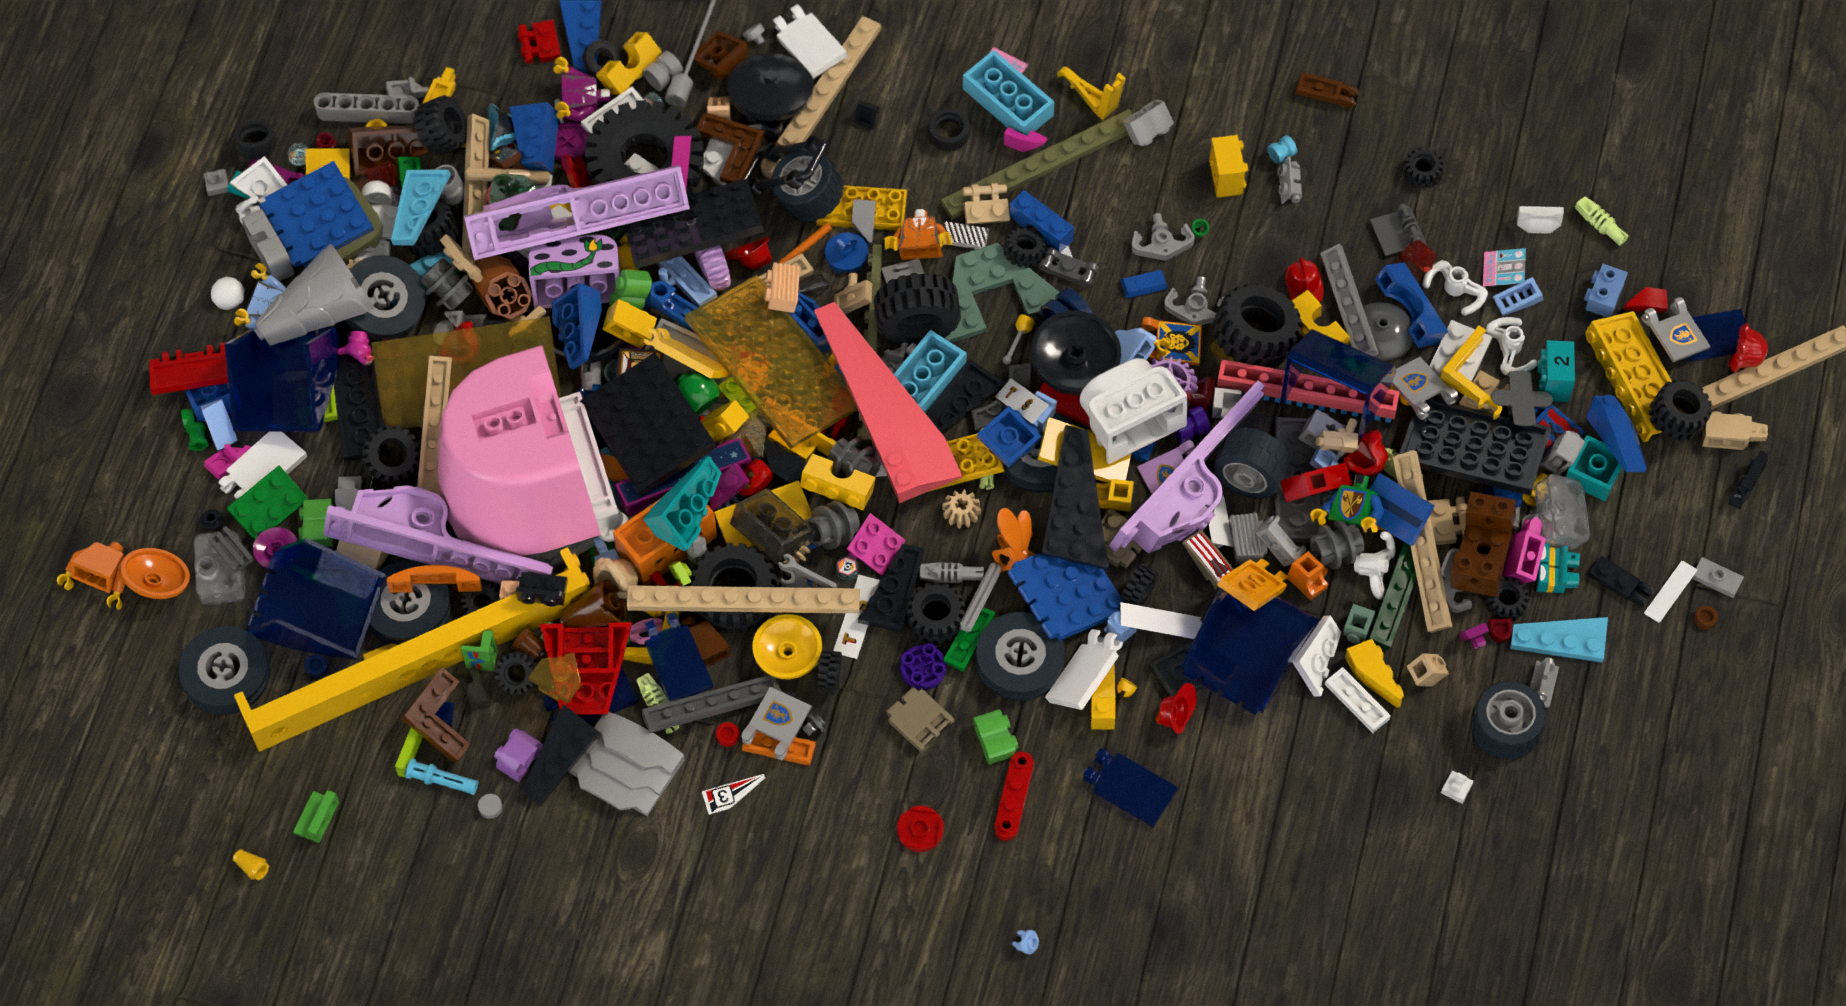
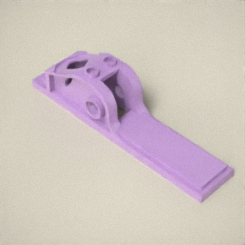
M677 165L583 188L554 185L523 192L483 206L484 211L465 215L464 220L473 258L477 260L690 208L681 167ZM570 202L573 217L553 219L550 205ZM516 213L521 214V219L515 230L501 231L499 229V222L502 218Z
M1258 380L1123 525L1110 543L1109 547L1116 552L1121 546L1126 548L1134 540L1147 553H1151L1161 549V546L1170 542L1187 539L1195 534L1197 530L1203 531L1208 526L1209 522L1216 515L1213 513V510L1221 501L1222 486L1217 477L1208 470L1205 461L1224 442L1229 432L1235 430L1256 407L1264 395L1262 390L1265 385Z
M398 486L388 490H358L352 511H348L340 506L334 507L329 505L326 512L324 536L429 565L461 568L478 575L480 579L501 584L502 580H520L521 572L551 575L553 569L552 566L544 562L451 537L445 527L448 516V508L445 501L439 495L422 487ZM392 498L385 506L378 507L385 500Z

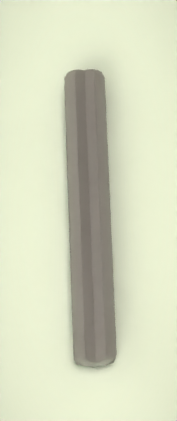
M995 562L990 564L960 622L959 627L961 630L966 632L972 630L1001 573L1002 567L1000 564Z

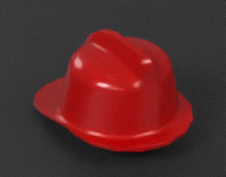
M767 236L729 250L724 254L725 260L737 258L749 269L761 268L772 261L767 245L770 237Z
M1301 257L1299 261L1290 265L1285 272V280L1290 298L1294 300L1309 290L1320 303L1324 296L1320 272L1314 263Z
M1183 684L1176 695L1162 699L1156 716L1158 724L1172 728L1176 734L1183 732L1196 706L1197 693L1193 684Z

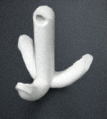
M252 196L236 206V212L239 214V220L242 225L241 218L260 210L259 205L251 206L258 202L259 198L257 196Z

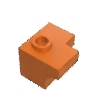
M1308 551L1292 563L1287 579L1311 601L1327 589L1328 583L1324 577L1327 575L1328 570Z

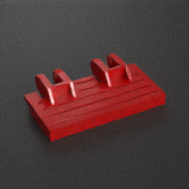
M220 343L221 353L214 354V348L211 344L206 346L207 355H204L203 351L184 354V359L180 349L176 350V360L171 361L168 352H162L163 362H160L159 358L151 359L149 364L150 390L152 395L241 381L239 347L232 346L227 351L226 343Z

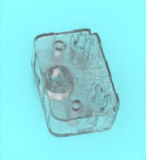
M1550 474L1535 484L1534 492L1538 518L1542 521L1540 534L1546 538L1545 543L1560 548L1568 546L1569 550H1574L1591 538L1584 487L1580 484V481Z
M230 530L242 544L239 534H235L234 530ZM215 533L197 535L194 538V564L196 573L195 586L200 601L205 605L241 601L245 597L244 568L235 574L210 545L208 538L216 536ZM225 536L224 538L227 540V542L232 546V548L238 553V555L244 561L243 554L237 549V547L232 543V541L227 536ZM218 541L217 544L236 566L239 565L221 541Z

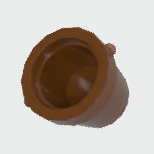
M526 627L517 636L510 649L511 652L521 651V653H529L528 656L535 658L533 660L535 663L539 662L546 653L544 641L529 627Z

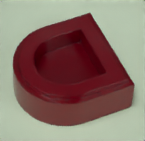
M1512 618L1488 620L1489 635L1492 640L1498 643L1510 640L1513 633Z

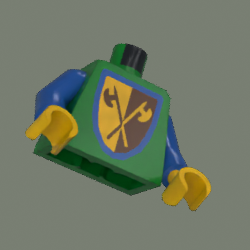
M1356 474L1353 486L1341 485L1339 490L1320 509H1314L1310 516L1312 522L1318 519L1319 525H1324L1326 523L1325 517H1328V520L1333 522L1341 520L1346 525L1355 524L1357 527H1362L1364 532H1367L1368 529H1371L1372 532H1377V524L1384 514V509L1378 493L1367 489L1369 477Z

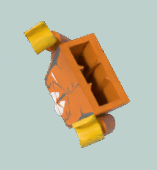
M923 209L916 210L914 218H906L903 221V226L899 227L893 236L884 238L885 250L892 248L894 251H897L899 248L901 260L943 257L941 247L947 244L953 245L951 233L947 232L941 224H936L935 217H927V211Z
M97 542L88 548L76 551L65 568L66 573L57 577V583L62 586L67 580L64 588L70 590L74 585L71 579L73 578L107 593L114 591L113 595L107 598V605L110 608L111 603L114 600H118L116 609L120 610L123 603L119 597L125 588V583L120 574L121 563L124 559L122 546L117 542H112L108 547Z

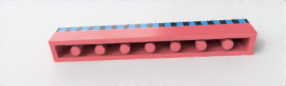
M1224 359L1221 361L1217 388L1241 390V396H1244L1259 380L1265 385L1262 390L1264 395L1261 400L1394 423L1400 391Z

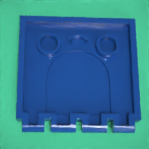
M334 161L264 197L265 201L259 205V208L263 210L284 246L294 267L300 265L308 266L329 244H332L338 250L374 231L371 222Z
M1038 553L1015 562L1012 569L1007 572L1015 586L1021 585L1018 590L1026 603H1033L1030 609L1039 623L1044 622L1041 626L1049 639L1057 638L1060 641L1108 621V618L1114 612L1121 611L1120 602L1125 603L1104 570L1048 557Z

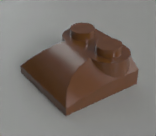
M718 30L697 49L693 62L711 71L714 78L725 79L729 77L732 69L738 63L747 58L748 46L745 41Z

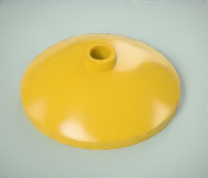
M783 614L770 618L759 627L753 639V654L758 666L765 673L779 679H794L807 674L816 666L822 653V640L819 631L809 620L798 615ZM786 651L792 652V654L789 656L785 655L784 653Z

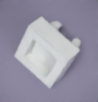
M1452 771L1441 793L1463 803L1474 781Z

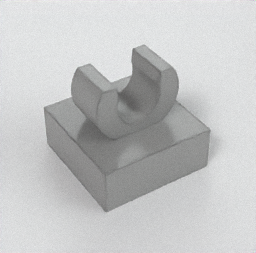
M225 169L204 173L208 196L228 192V179Z

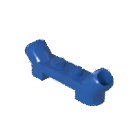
M656 281L652 284L650 293L645 300L644 307L646 309L655 308L691 332L726 348L729 347L732 338L726 331L727 323L722 317L714 312L709 315L677 295L675 293L676 288L664 281Z

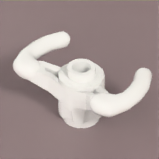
M1441 260L1433 264L1424 275L1422 283L1424 288H1429L1433 276L1438 271H1441L1446 279L1445 291L1449 295L1460 296L1467 293L1477 296L1475 302L1462 308L1461 313L1464 316L1478 310L1487 298L1488 291L1485 287L1472 282L1464 268H1453L1447 261Z
M1502 317L1493 320L1486 326V333L1498 340L1504 357L1500 370L1506 376H1509L1511 371L1530 372L1538 365L1536 360H1531L1521 367H1512L1514 357L1521 351L1525 339L1523 330L1518 327L1522 325L1520 318ZM1513 325L1507 329L1499 328L1500 326Z
M1386 531L1380 534L1381 539L1386 542V549L1375 554L1361 553L1356 555L1354 563L1356 573L1370 577L1372 593L1379 600L1383 599L1386 591L1383 575L1387 573L1389 560L1395 556L1396 552L1393 536Z

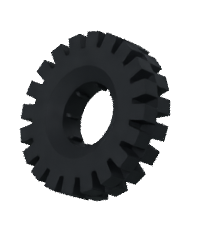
M647 100L636 101V109H631L629 102L618 105V114L610 109L603 114L604 122L598 119L594 123L592 133H588L585 148L586 171L588 179H591V185L643 174L628 169L627 165L622 162V158H625V153L637 145L649 144L660 148L668 157L664 160V165L660 169L671 167L674 136H691L686 187L687 196L692 194V186L697 188L704 167L703 141H701V134L698 128H693V121L687 114L681 118V110L671 105L668 111H665V103L654 101L652 108H647Z

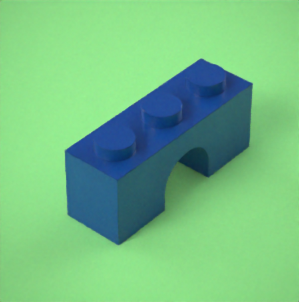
M1025 190L1010 203V218L1023 228H1028L1030 225L1034 226L1041 233L1044 239L1043 243L1048 247L1054 248L1061 253L1073 241L1074 226Z

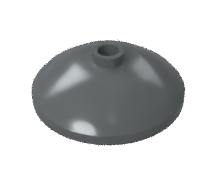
M1376 302L1363 306L1379 353L1368 360L1391 362L1403 357L1410 350L1414 342L1407 331L1412 325L1410 316L1400 307L1390 303Z

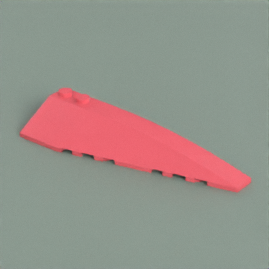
M833 302L814 310L899 503L962 478L945 437L838 305Z

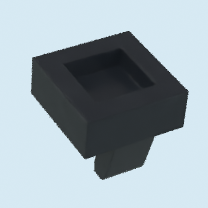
M860 100L857 103L854 123L874 129L877 124L880 107Z

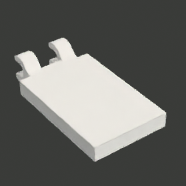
M798 4L790 8L794 13L792 16L795 19L787 25L781 16L773 19V22L776 24L775 28L779 32L777 34L778 41L794 59L805 66L813 79L848 57L846 50L812 13L806 16Z
M275 426L226 470L228 476H224L218 482L221 485L220 489L228 494L238 485L241 490L237 491L234 495L238 499L278 465L289 474L307 458V453Z
M1092 629L1089 632L1087 645L1081 644L1045 696L1050 703L1080 710L1084 708L1119 657L1116 652L1122 647L1123 643L1122 641L1114 640L1117 636L1115 633L1109 632L1103 638L1098 637L1101 633L1100 630Z

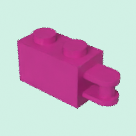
M1535 517L1525 520L1522 524L1521 532L1513 534L1503 572L1504 578L1508 579V576H1511L1514 582L1517 578L1520 580L1519 584L1536 581L1546 541L1545 537L1540 536L1542 521L1539 518Z

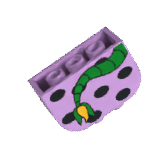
M604 235L577 236L536 245L531 248L529 252V278L534 309L539 305L542 308H552L554 300L579 283L601 291V303H609L610 295L616 289V278L621 274L617 244L613 239Z

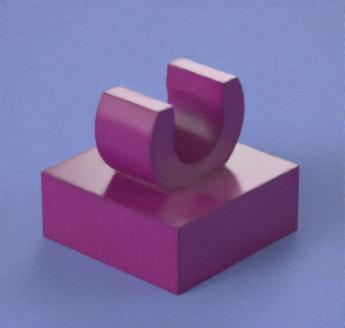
M1485 622L1463 631L1459 635L1462 642L1470 639L1475 650L1486 645L1485 639L1481 634L1488 632L1489 629Z

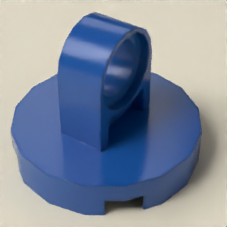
M850 232L839 233L827 242L825 248L826 262L837 273H841V271L855 273L867 264L868 246L859 235Z

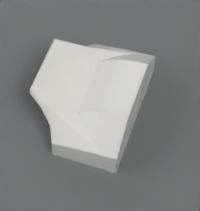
M1519 206L1517 225L1528 233H1551L1561 226L1564 208Z

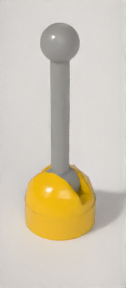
M1019 315L1016 321V328L1019 332L1007 356H1004L1002 359L1004 364L1008 365L1011 363V356L1022 334L1029 333L1035 324L1032 318L1026 315Z

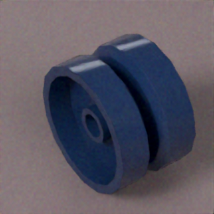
M1071 288L1063 289L1055 296V300L1050 299L1040 307L1043 321L1064 311H1084L1093 314L1085 300Z

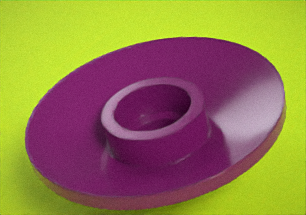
M269 528L256 538L253 545L254 557L261 566L267 569L279 570L286 568L298 556V540L291 531L285 528ZM275 550H281L279 554H273Z

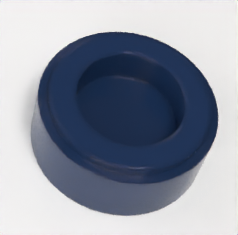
M312 655L306 659L304 669L310 678L320 679L327 674L328 663L323 656Z

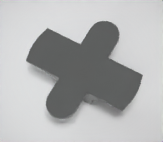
M1526 371L1509 372V390H1496L1492 394V401L1496 405L1507 406L1508 415H1513V423L1519 426L1536 425L1534 407H1549L1553 402V398L1548 392L1533 391L1531 373Z

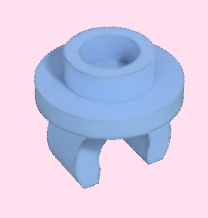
M1019 930L1017 934L1022 940L1021 942H1013L1012 945L1025 954H1032L1039 945L1036 932L1033 930H1027L1026 932Z

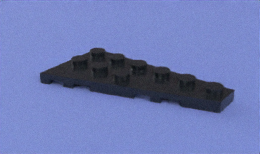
M1065 425L1040 555L1107 570L1109 566L1088 430Z

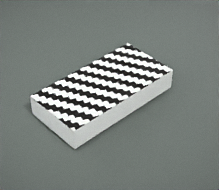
M945 222L944 228L947 232L951 233L953 246L979 249L986 246L989 228Z

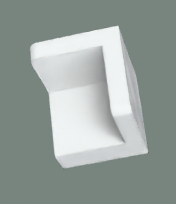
M1215 387L1212 418L1223 419L1241 399L1242 391Z

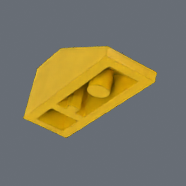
M1113 664L1091 696V729L1114 730L1115 664Z

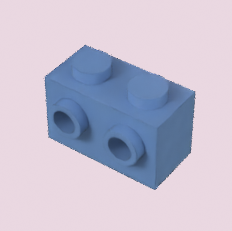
M1602 264L1600 272L1595 270L1591 281L1594 284L1593 289L1588 288L1584 301H1587L1585 310L1604 317H1611L1628 272L1606 264Z

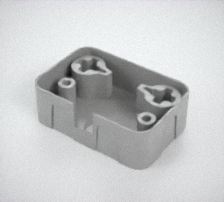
M257 210L241 218L247 237L261 262L266 266L267 272L278 281L295 275L290 258L263 210Z

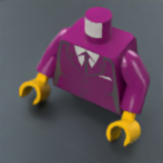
M563 57L556 59L555 63L558 65L553 68L554 72L557 74L564 72V75H562V102H559L555 107V110H559L556 114L558 119L564 118L565 121L573 120L581 123L585 118L599 110L598 102L611 101L610 89H598L596 78L568 66L567 60Z

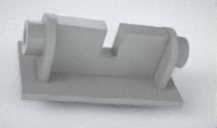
M1288 156L1279 165L1277 170L1280 180L1279 194L1281 195V204H1284L1288 199L1292 200L1293 203H1298L1302 198L1301 184L1295 183L1301 180L1300 165L1296 161H1291V156Z
M1545 658L1542 662L1536 661L1530 685L1540 695L1546 708L1550 707L1559 666H1555L1552 658Z

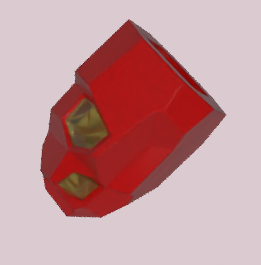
M756 458L743 471L750 482L738 494L742 497H751L763 490L773 479L771 470L762 460Z

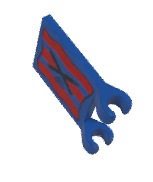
M1552 404L1549 407H1537L1543 410V412L1536 418V424L1551 427L1545 454L1548 447L1551 446L1550 444L1564 432L1573 431L1580 435V437L1585 433L1581 427Z

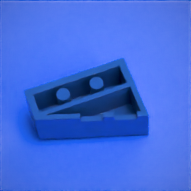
M548 102L510 107L518 150L522 156L521 164L528 170L553 172L559 119L556 116L558 111Z

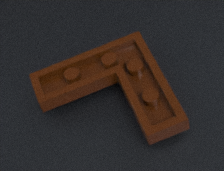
M704 112L697 126L701 136L734 146L722 170L720 181L730 184L736 180H744L764 138V131Z
M441 667L401 719L455 764L470 746V743L435 715L460 682L446 669Z

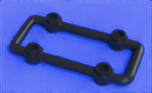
M812 135L805 142L779 147L775 143H771L764 150L758 151L745 176L752 195L757 197L763 192V189L781 185H788L790 188L799 189L804 184V181L813 176L828 149L829 141L826 138L819 139L816 135ZM806 150L809 154L814 155L803 173L793 169L786 176L759 180L757 177H752L763 158H766L769 162L776 163L781 159L782 155Z

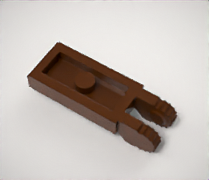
M1303 72L1300 75L1296 88L1297 95L1333 104L1338 103L1341 107L1347 108L1355 106L1354 99L1350 97H1356L1359 92L1356 87L1343 84V82Z

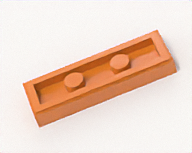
M757 731L750 745L743 743L742 751L776 758L775 749L780 741ZM795 737L784 760L810 766L816 742Z

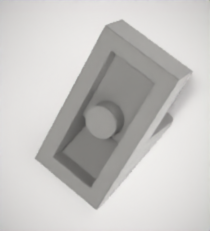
M361 476L338 477V489H335L336 506L352 511L357 492L362 490Z

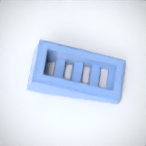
M1531 277L1525 280V283H1519L1493 296V299L1502 316L1543 301V295L1534 278ZM1530 289L1533 295L1529 296L1526 290ZM1522 292L1525 299L1521 300L1518 293ZM1514 295L1517 303L1513 304L1510 296ZM1506 298L1509 307L1506 308L1504 306L1502 299Z

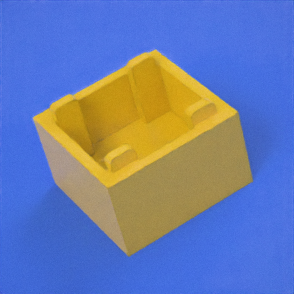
M1238 135L1212 138L1209 162L1217 198L1242 195L1243 188H1246L1244 178L1245 172L1248 171V165L1243 163L1241 149H1243L1244 145L1243 141H1239Z

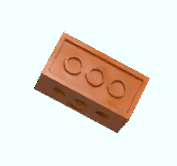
M658 501L613 531L616 552L619 558L628 560L633 564L637 571L638 581L642 586H648L651 583L649 575L658 571L662 576L670 570L668 564L675 560L682 562L687 558L686 551L656 537L644 522V517ZM708 505L706 507L708 509L707 514L702 518L699 526L701 528L699 536L705 537L706 545L717 538L715 515Z

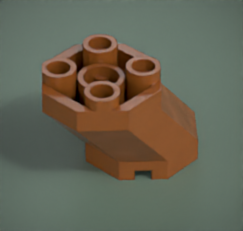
M494 255L478 259L474 262L481 270L483 279L480 282H475L474 279L469 277V280L476 294L480 296L492 314L512 319L527 311L532 292L525 278L521 276L510 259Z

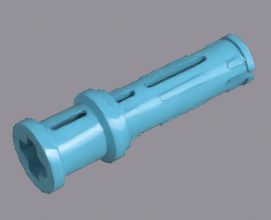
M413 758L410 760L406 770L407 779H419L427 785L436 783L471 793L472 795L476 793L478 787V780L438 770L434 764H422L416 762V759Z

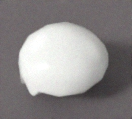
M370 181L361 190V193L370 205L392 204L393 192L387 183Z
M220 278L212 286L211 299L220 309H234L244 301L245 289L235 278Z
M618 510L617 514L598 519L597 523L601 533L598 537L603 541H614L613 531L626 523L628 517Z

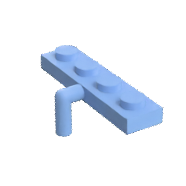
M682 256L656 263L661 268L658 271L659 280L671 286L676 284L699 309L718 299L717 293Z

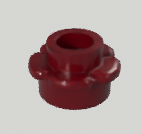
M323 132L317 136L315 147L316 149H332L336 147V140L333 139L330 133Z

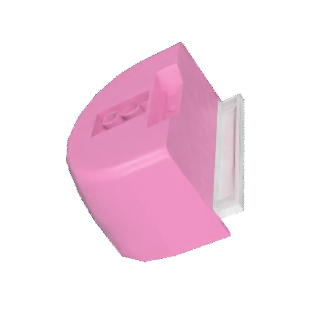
M542 345L498 358L473 370L452 391L441 416L439 429V495L447 505V520L455 534L464 541L518 556L548 552L599 536L601 533L597 520L618 513L585 405L580 402L582 399L581 393L577 392L558 398Z

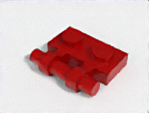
M553 20L532 23L534 31H528L525 24L518 26L519 32L517 36L522 45L521 55L525 59L526 64L533 63V57L539 56L541 63L553 61L561 57ZM536 40L537 46H530V41Z

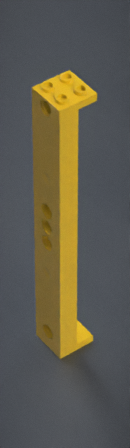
M568 547L560 551L567 567L564 569V572L555 576L568 578L564 606L549 607L542 603L524 604L517 600L515 593L256 709H250L243 691L235 694L234 697L258 751H263L431 676L441 667L446 669L464 661L461 651L462 645L480 647L483 630L493 631L496 646L516 638L526 627L534 630L540 627V624H547L560 618L562 610L590 590L589 579L585 572H581L579 567L581 565L577 555L571 554Z

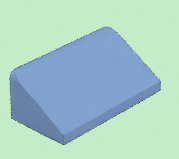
M222 399L201 406L217 451L223 449L225 444H232L237 441Z

